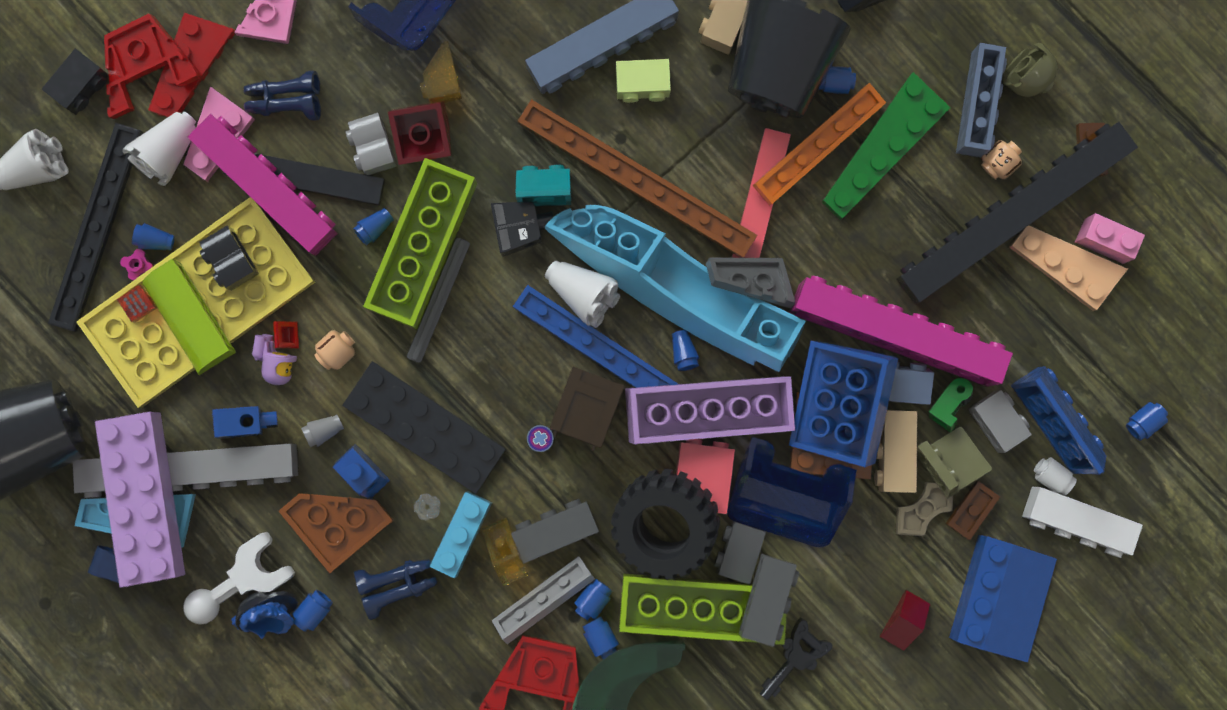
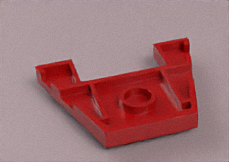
M151 14L138 18L104 35L105 69L109 71V84L106 85L107 95L110 96V107L107 108L109 118L117 119L134 110L126 84L168 64L175 83L179 87H184L202 78L199 71L155 16Z
M523 635L480 705L479 710H505L509 689L565 701L563 710H582L576 647Z

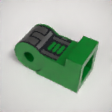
M964 378L953 380L929 410V418L951 433L957 426L958 419L954 416L962 406L967 405L972 399V384Z

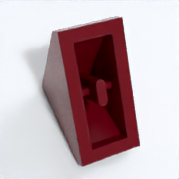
M905 590L880 637L904 651L923 632L930 603Z

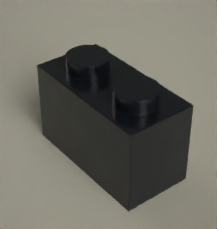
M75 48L41 90L64 108L77 115L79 111L84 110L88 106L91 96L105 85L109 74Z

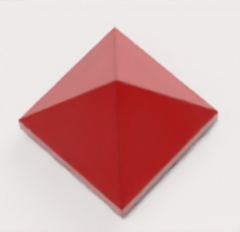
M274 321L275 348H299L298 323Z

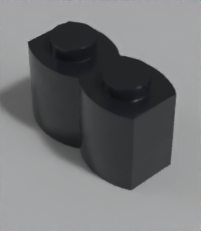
M228 225L199 242L202 250L199 252L208 265H213L215 270L213 277L221 288L225 286V288L232 291L259 274L236 232Z

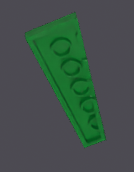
M913 72L822 203L841 220L951 107Z

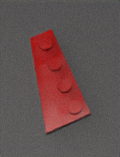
M184 13L174 41L199 71L202 78L184 87H179L175 83L169 64L164 66L148 110L151 113L166 118L175 112L182 113L195 94L194 90L200 81H204L208 75V70L215 59H219L228 40L234 37L235 30Z

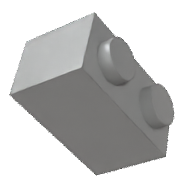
M1002 390L993 391L968 408L997 453H1006L1032 435L1028 430L1030 427L1028 421L1021 414H1017L1013 408L1014 402L1006 392L1003 393Z

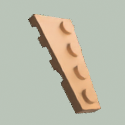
M1029 225L1022 229L1009 246V248L1092 311H1096L1128 270L1123 266Z

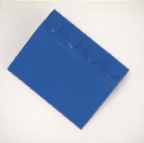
M811 341L794 418L795 431L791 433L789 446L862 467L875 464L898 358L866 350Z
M1045 366L1035 368L1013 383L1011 387L1069 471L1073 474H1101L1104 472L1107 456L1102 450L1104 448L1102 442L1088 430L1087 420L1082 414L1075 411L1072 406V398L1066 391L1060 389L1056 383L1058 379L1051 369H1047Z
M978 535L949 638L965 645L1028 663L1057 559L988 536Z

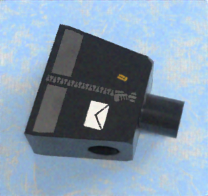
M534 202L491 203L501 256H508L541 243L540 230L545 229V225L553 218L552 212L536 214Z

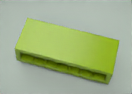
M171 259L145 277L142 282L143 286L198 375H201L236 353L181 262Z

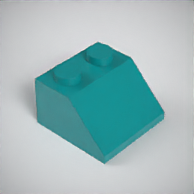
M551 165L549 169L538 170L537 166H524L522 170H516L517 202H534L535 206L571 205L570 168L565 169L564 165Z

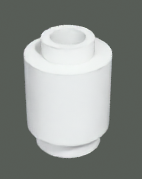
M1052 457L1047 460L1041 459L1034 468V472H1036L1035 479L1052 492L1065 496L1076 484L1077 479L1073 477V473Z

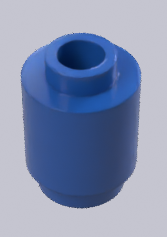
M831 66L819 89L825 93L849 94L850 89L855 88L856 73H851V67Z
M1148 402L1129 418V422L1125 426L1129 433L1137 440L1148 439L1168 423L1166 417L1168 412L1159 403L1153 404Z
M595 579L593 583L585 587L574 602L577 606L575 611L586 620H589L590 617L596 619L611 598L609 596L613 591L601 581Z
M317 589L313 594L309 593L293 612L294 624L305 632L308 629L314 631L330 612V606L333 604L332 600Z
M602 617L583 626L585 631L583 635L595 657L601 655L602 659H605L617 652L615 646L619 645L608 622H604Z

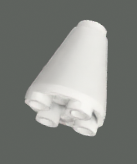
M34 129L20 138L0 158V190H10L51 182L67 175L69 171L61 155L62 145L55 137L49 138L38 129Z
M554 261L546 271L545 278L549 280V284L588 326L592 325L597 328L602 323L609 307L613 308L620 299V294L617 293L618 282L612 277L566 262L560 263L559 261Z

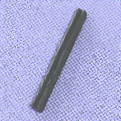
M456 238L407 353V358L420 363L427 350L470 246V243L464 239Z

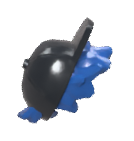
M286 591L274 593L256 592L241 602L236 616L231 619L232 625H235L237 630L253 632L261 639H263L268 631L276 634L286 633L294 624V619L290 617V613L297 608L298 600L293 594Z

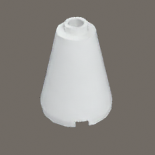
M175 112L130 142L122 151L124 154H131L127 159L150 179L155 175L160 179L158 184L166 186L191 142L188 136L196 128V121L186 112L182 114Z

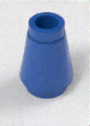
M383 208L381 211L356 222L357 226L353 230L358 238L367 245L370 242L374 243L394 219Z
M146 223L143 225L137 224L132 237V245L138 246V249L172 251L175 241V235H171Z
M680 330L672 333L674 365L677 366L678 371H687L698 367L700 357L688 332Z

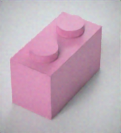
M1095 213L1084 219L1075 243L1124 264L1136 258L1145 235Z

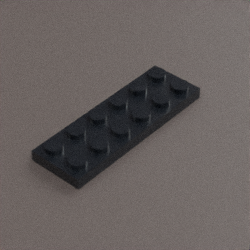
M373 361L342 405L475 494L478 493L506 448Z

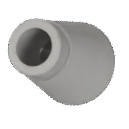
M338 415L307 422V426L301 429L309 446L317 445L319 447L344 428Z

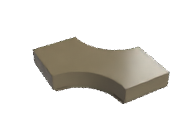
M925 482L921 496L914 503L905 507H897L896 534L925 536L929 522L936 515L952 511L953 496L947 499L936 483Z

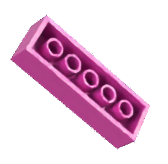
M210 113L191 132L188 138L309 253L316 256L337 234L333 229L336 224L322 211L317 214L313 210L316 205L302 192L297 195L294 192L297 187L282 173L277 176L274 173L277 168L262 154L257 157L255 153L258 150L242 135L237 138L235 134L238 131L222 116L216 119Z

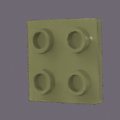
M962 427L955 429L931 445L928 441H925L917 448L918 459L947 499L992 470L990 464Z

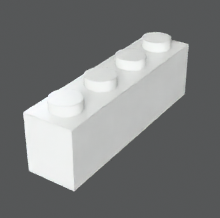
M1042 487L1031 488L1022 517L1030 520L1029 525L1043 530H1045L1046 526L1056 529L1054 534L1070 539L1073 535L1081 538L1080 544L1095 549L1097 545L1106 548L1105 553L1119 558L1122 557V554L1133 556L1143 526L1137 522Z

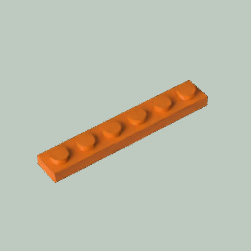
M868 83L752 186L769 206L772 205L886 104L885 100Z

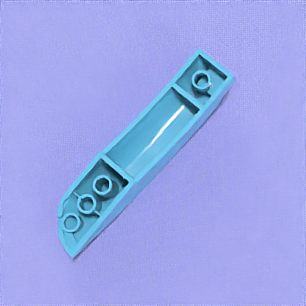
M586 205L583 209L573 211L569 208L554 216L545 225V229L590 267L600 274L617 280L618 287L684 330L753 366L757 361L780 372L785 361L793 352L803 331L806 321L763 300L711 286L707 267L667 239L665 233L615 209L600 205Z

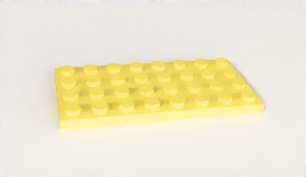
M251 197L77 321L79 327L137 408H143L195 370L142 284L145 277L171 259L181 262L230 343L237 340L315 283L268 216ZM227 225L236 232L259 272L257 276L232 291L225 288V286L221 288L213 277V273H215L213 265H208L199 252L202 250L200 241ZM138 294L142 298V302H139V298L136 297Z

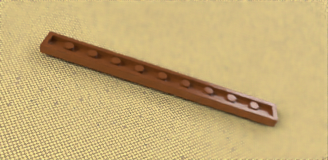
M532 99L517 121L522 127L740 258L745 257L757 237L755 233Z

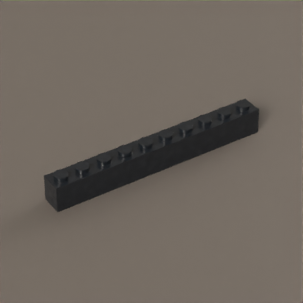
M1118 122L1111 127L1108 123L1094 132L1097 137L1089 142L1087 139H1084L1074 146L1073 150L1075 153L1068 158L1063 154L1051 163L1054 168L1046 173L1043 169L1029 178L1032 182L1025 188L1019 185L1009 192L1010 199L1002 204L998 200L986 209L989 214L982 219L978 215L964 224L967 227L965 231L960 234L954 231L943 239L946 244L937 250L933 246L923 253L922 257L924 260L917 265L912 261L900 270L903 275L898 277L897 281L913 303L917 304L1137 149L1138 146L1121 123Z

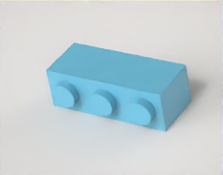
M469 491L464 493L430 564L431 568L452 578L458 576L492 502Z

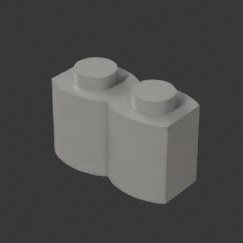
M379 113L348 122L350 130L346 131V136L350 146L355 145L357 155L353 157L358 171L363 170L369 176L397 166Z

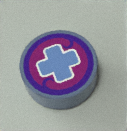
M534 426L527 434V443L534 451L544 452L553 445V433L546 426Z

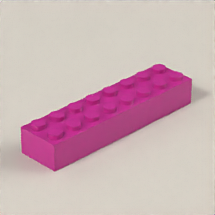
M811 276V279L806 277L798 285L794 296L796 303L789 310V313L796 317L986 387L1003 383L1013 353L1006 351V346L992 341L989 344L979 341L980 337L969 332H964V335L954 332L955 328L945 323L935 325L928 322L929 318L924 315L913 313V316L905 314L903 313V308L897 305L888 304L886 307L878 304V299L863 294L862 297L851 294L852 289L837 285L836 288L826 284L827 281L817 276Z

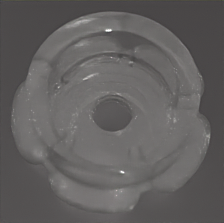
M423 494L419 497V500L415 501L414 510L422 520L434 519L440 513V501L436 496L432 497L430 494ZM427 504L430 505V509L428 510L425 508V505Z

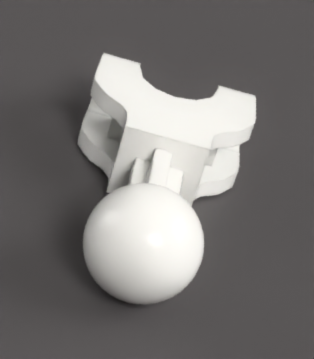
M268 532L261 533L239 547L234 566L226 572L230 578L211 591L198 589L187 596L183 607L184 613L193 623H209L217 616L220 604L238 591L241 595L251 590L258 592L274 591L295 575V571L292 567L286 566L277 571L269 572L261 566V553L272 543V537Z

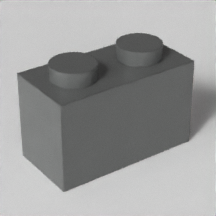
M732 521L731 526L726 525L722 541L726 543L723 552L718 551L714 562V567H717L716 573L750 584L766 532Z

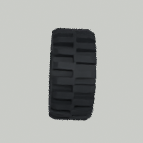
M664 469L662 474H659L658 470L649 471L646 477L644 475L637 477L633 484L626 488L614 508L615 512L611 519V524L614 527L611 530L613 540H618L615 546L618 553H624L626 556L624 561L629 566L632 563L637 566V572L644 574V572L651 573V578L659 579L662 575L665 576L666 580H673L677 574L683 578L690 575L692 569L698 570L703 565L704 560L708 559L719 533L720 517L717 515L719 509L715 501L710 502L711 492L708 488L702 490L700 488L702 482L696 478L691 481L687 478L688 474L680 471L676 475L673 474V469ZM655 505L675 509L688 523L690 529L689 537L679 542H665L657 539L644 525L642 518L643 510Z

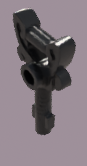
M801 617L795 623L791 637H785V644H781L785 649L783 650V656L786 662L772 679L767 678L761 685L763 689L759 694L767 701L772 695L776 697L781 690L779 686L794 668L814 670L817 667L816 659L823 657L833 647L832 643L826 640H818L811 634L807 621ZM801 639L812 648L810 652L802 650L799 644Z

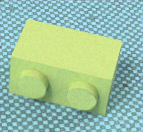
M669 59L616 61L617 99H623V102L632 103L639 101V98H649L650 101L656 102L663 101L665 97H669L671 91Z

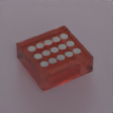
M142 285L135 287L117 299L133 323L157 308Z

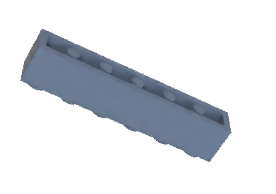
M633 0L526 59V68L541 94L547 91L548 93H553L562 87L561 83L568 79L573 81L583 76L586 69L592 66L594 68L602 66L608 61L607 58L613 54L621 55L628 51L633 43L637 41L642 43L653 36V32L660 28L666 30L676 23L679 10L673 0Z

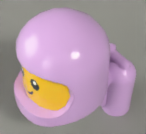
M255 335L252 355L256 361H263L262 377L264 380L273 385H283L289 382L292 377V363L296 362L297 356L277 352L273 335Z

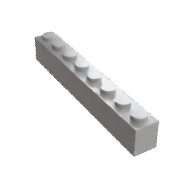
M297 444L167 453L173 491L183 490V485L193 484V489L210 488V483L220 482V487L237 486L236 481L247 480V485L264 484L263 479L274 478V483L291 482L290 477L298 476ZM101 459L74 461V493H84V498L102 497L101 491H105Z

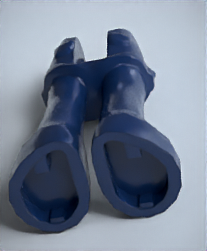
M307 71L301 77L280 82L263 80L262 82L244 86L243 91L245 95L253 97L264 96V100L245 102V112L270 116L271 113L282 111H301L309 120H320L321 106L315 95L320 93V79L316 71ZM284 93H305V94H307V95H302V96H297V97H289V98L275 99V94H284Z
M430 559L408 560L400 567L370 575L365 570L354 571L360 595L367 594L375 589L403 579L406 584L388 591L362 597V603L368 619L373 620L379 617L380 610L388 604L411 596H421L423 592L437 585L436 577L417 582L414 574L430 568Z

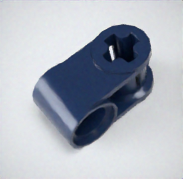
M98 545L88 573L119 583L114 549Z

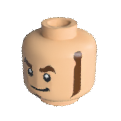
M998 140L994 143L993 149L982 156L983 163L981 166L993 179L996 180L998 177L1000 179H1007L1022 165V160L1019 156L1022 151L1013 141L1007 144L1005 141Z
M332 330L315 345L317 353L314 356L327 370L331 368L339 370L355 355V350L352 346L355 341L345 331L340 334Z

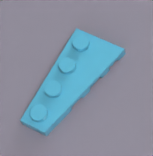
M196 494L173 495L181 548L185 544ZM81 499L75 526L112 534L107 499Z

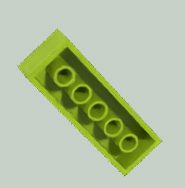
M424 158L363 305L364 308L418 329L476 189L477 181L475 177Z
M623 574L619 632L756 642L739 635L753 584L685 578L666 580L665 577L655 579L647 575ZM783 613L781 624L784 625L781 640H776L775 644H785L787 614Z

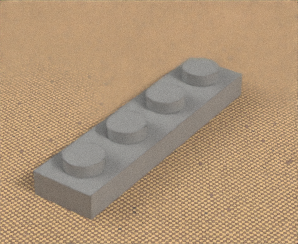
M578 556L494 618L492 622L502 640L508 644L594 581L595 578L583 560Z

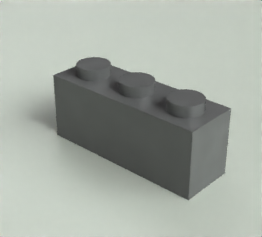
M579 498L565 504L566 510L559 513L552 509L541 514L542 520L531 524L529 519L515 525L516 531H513L511 535L523 564L599 532L587 501L581 503Z
M761 554L739 631L741 637L773 647L776 640H781L784 625L781 624L783 613L788 614L792 599L788 595L791 586H796L799 577L796 564Z

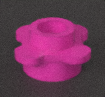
M136 249L134 254L129 257H123L120 262L121 266L125 267L128 271V278L131 280H135L153 267L152 263L145 257V252L141 249ZM136 262L139 263V266H138V267H135V266H134V264H135Z

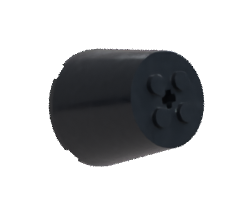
M747 0L728 92L739 98L740 101L751 104L755 110L765 113L768 110L777 116L787 119L788 117L803 118L851 30L850 26L844 20L825 9H821L820 13L805 8L807 2L803 0Z
M55 379L0 390V501L80 459L86 454L85 441L81 430L83 426L81 417L77 411H74L67 391Z

